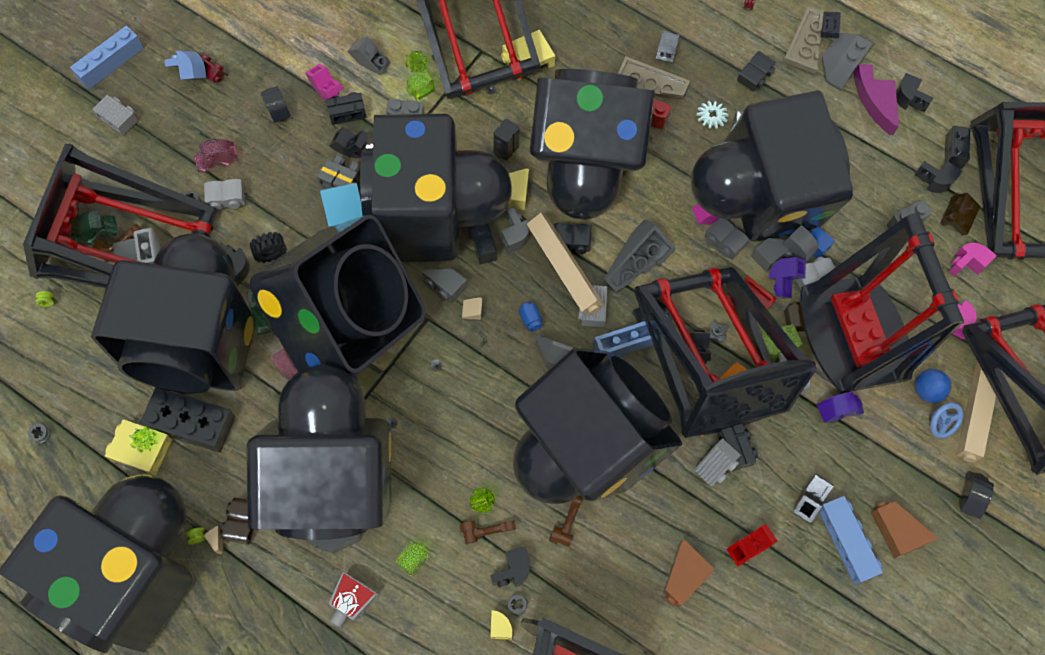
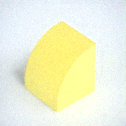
M492 610L491 639L512 640V627L509 620L502 613Z

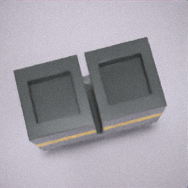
M338 155L332 161L327 160L317 175L319 186L327 189L358 183L360 165L351 162L349 167L346 168L344 167L345 159Z

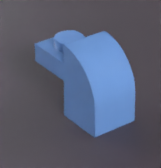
M176 51L177 55H171L172 59L164 60L165 67H179L180 80L206 78L204 62L200 55L194 51Z

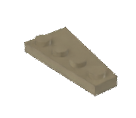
M807 7L783 62L816 74L823 12Z
M626 56L618 74L637 78V88L653 90L655 95L683 99L690 84V80Z

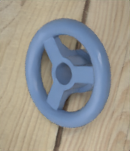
M950 402L936 409L932 414L930 423L932 434L940 439L953 435L963 421L962 407L957 403ZM954 408L957 413L949 414L946 410ZM955 421L954 425L946 431L947 427Z

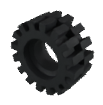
M268 232L267 235L263 233L261 237L258 235L256 239H252V242H250L253 258L259 263L261 261L265 263L266 261L271 262L273 259L276 260L287 251L283 236L277 232L273 234Z

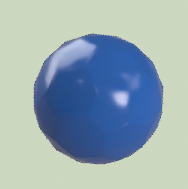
M938 369L924 370L918 375L914 383L916 394L928 403H939L945 400L952 388L948 375Z

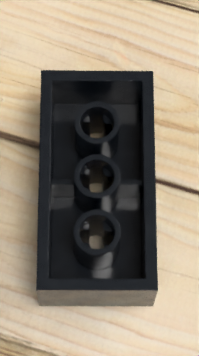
M155 387L139 424L167 434L172 439L221 453L236 416L230 409Z

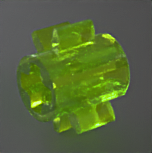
M412 51L409 55H406V67H410L411 72L420 73L423 68L426 69L427 58L422 56L421 51Z
M144 426L143 429L135 428L133 435H129L133 440L130 446L133 448L137 447V451L140 453L143 452V449L151 451L153 444H157L153 439L156 433L154 431L149 432L147 426Z
M478 488L472 491L473 496L470 497L471 508L474 511H478L479 514L491 511V505H494L495 502L494 494L486 488Z

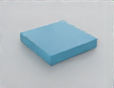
M357 182L320 190L329 227L362 217L361 199Z

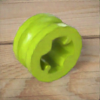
M40 291L36 293V305L42 307L54 305V294L52 292Z
M200 527L186 533V537H189L188 544H197L206 540L203 534L205 529Z

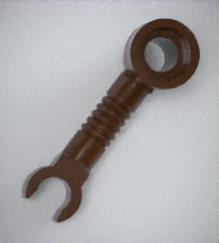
M134 224L126 234L113 243L133 239V232L141 230L140 226ZM104 239L97 241L92 247L107 253L114 251L113 243L109 245Z
M581 496L571 501L563 528L554 526L549 542L570 546L573 535L569 533L582 501Z
M514 520L477 529L476 521L459 524L461 533L464 535L465 544L478 542L477 537L516 529Z

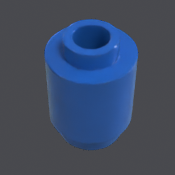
M531 302L522 304L518 312L525 328H528L530 332L540 329L543 326V319L535 303L531 304Z

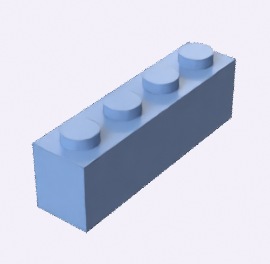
M125 26L70 68L77 80L89 90L144 48L138 36Z
M645 321L597 336L593 343L595 350L608 351L619 356L653 345Z
M843 496L823 504L819 514L854 585L882 574L881 562L878 558H875L871 542L865 538L862 532V525L853 514L851 503Z

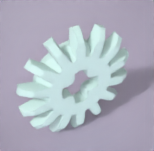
M708 101V106L702 103V107L698 108L701 111L697 113V116H701L698 121L703 120L704 123L702 125L708 124L710 129L711 126H715V129H717L718 124L724 126L722 121L727 122L725 117L729 116L727 113H724L727 111L726 108L720 109L723 104L716 106V101H714L713 105ZM709 111H715L717 117H710Z

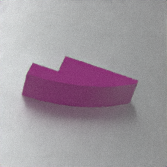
M859 64L854 72V81L861 102L873 120L886 133L893 135L899 127L895 81L874 80L873 65Z

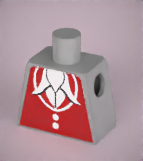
M343 572L329 601V605L336 610L330 622L339 628L347 617L356 622L379 597L378 594Z

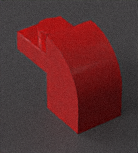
M764 524L726 550L736 566L739 567L778 541L768 525Z

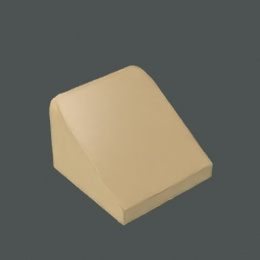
M482 298L463 300L462 319L481 320Z
M216 526L204 534V537L212 549L221 555L223 553L222 534H220V527Z

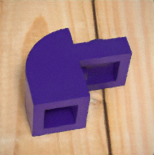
M798 257L784 258L773 265L769 279L776 280L774 285L775 297L792 298V280L805 279V259Z
M853 392L843 393L817 404L824 423L836 422L847 416L864 414L862 402Z

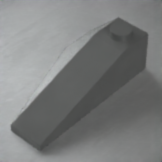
M643 220L631 233L604 280L614 291H618L633 282L635 277L649 272V269L656 264H662L676 248L655 224Z

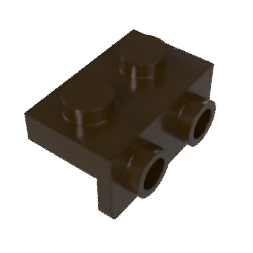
M969 193L955 195L950 200L941 224L943 226L951 224L961 235H967L980 209V205Z

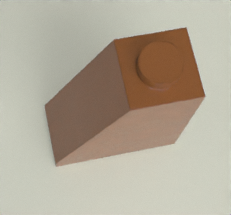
M887 501L876 505L877 509L871 513L894 558L937 540L934 534L897 502L890 504Z
M685 540L677 548L663 591L665 600L671 606H676L677 608L715 570Z

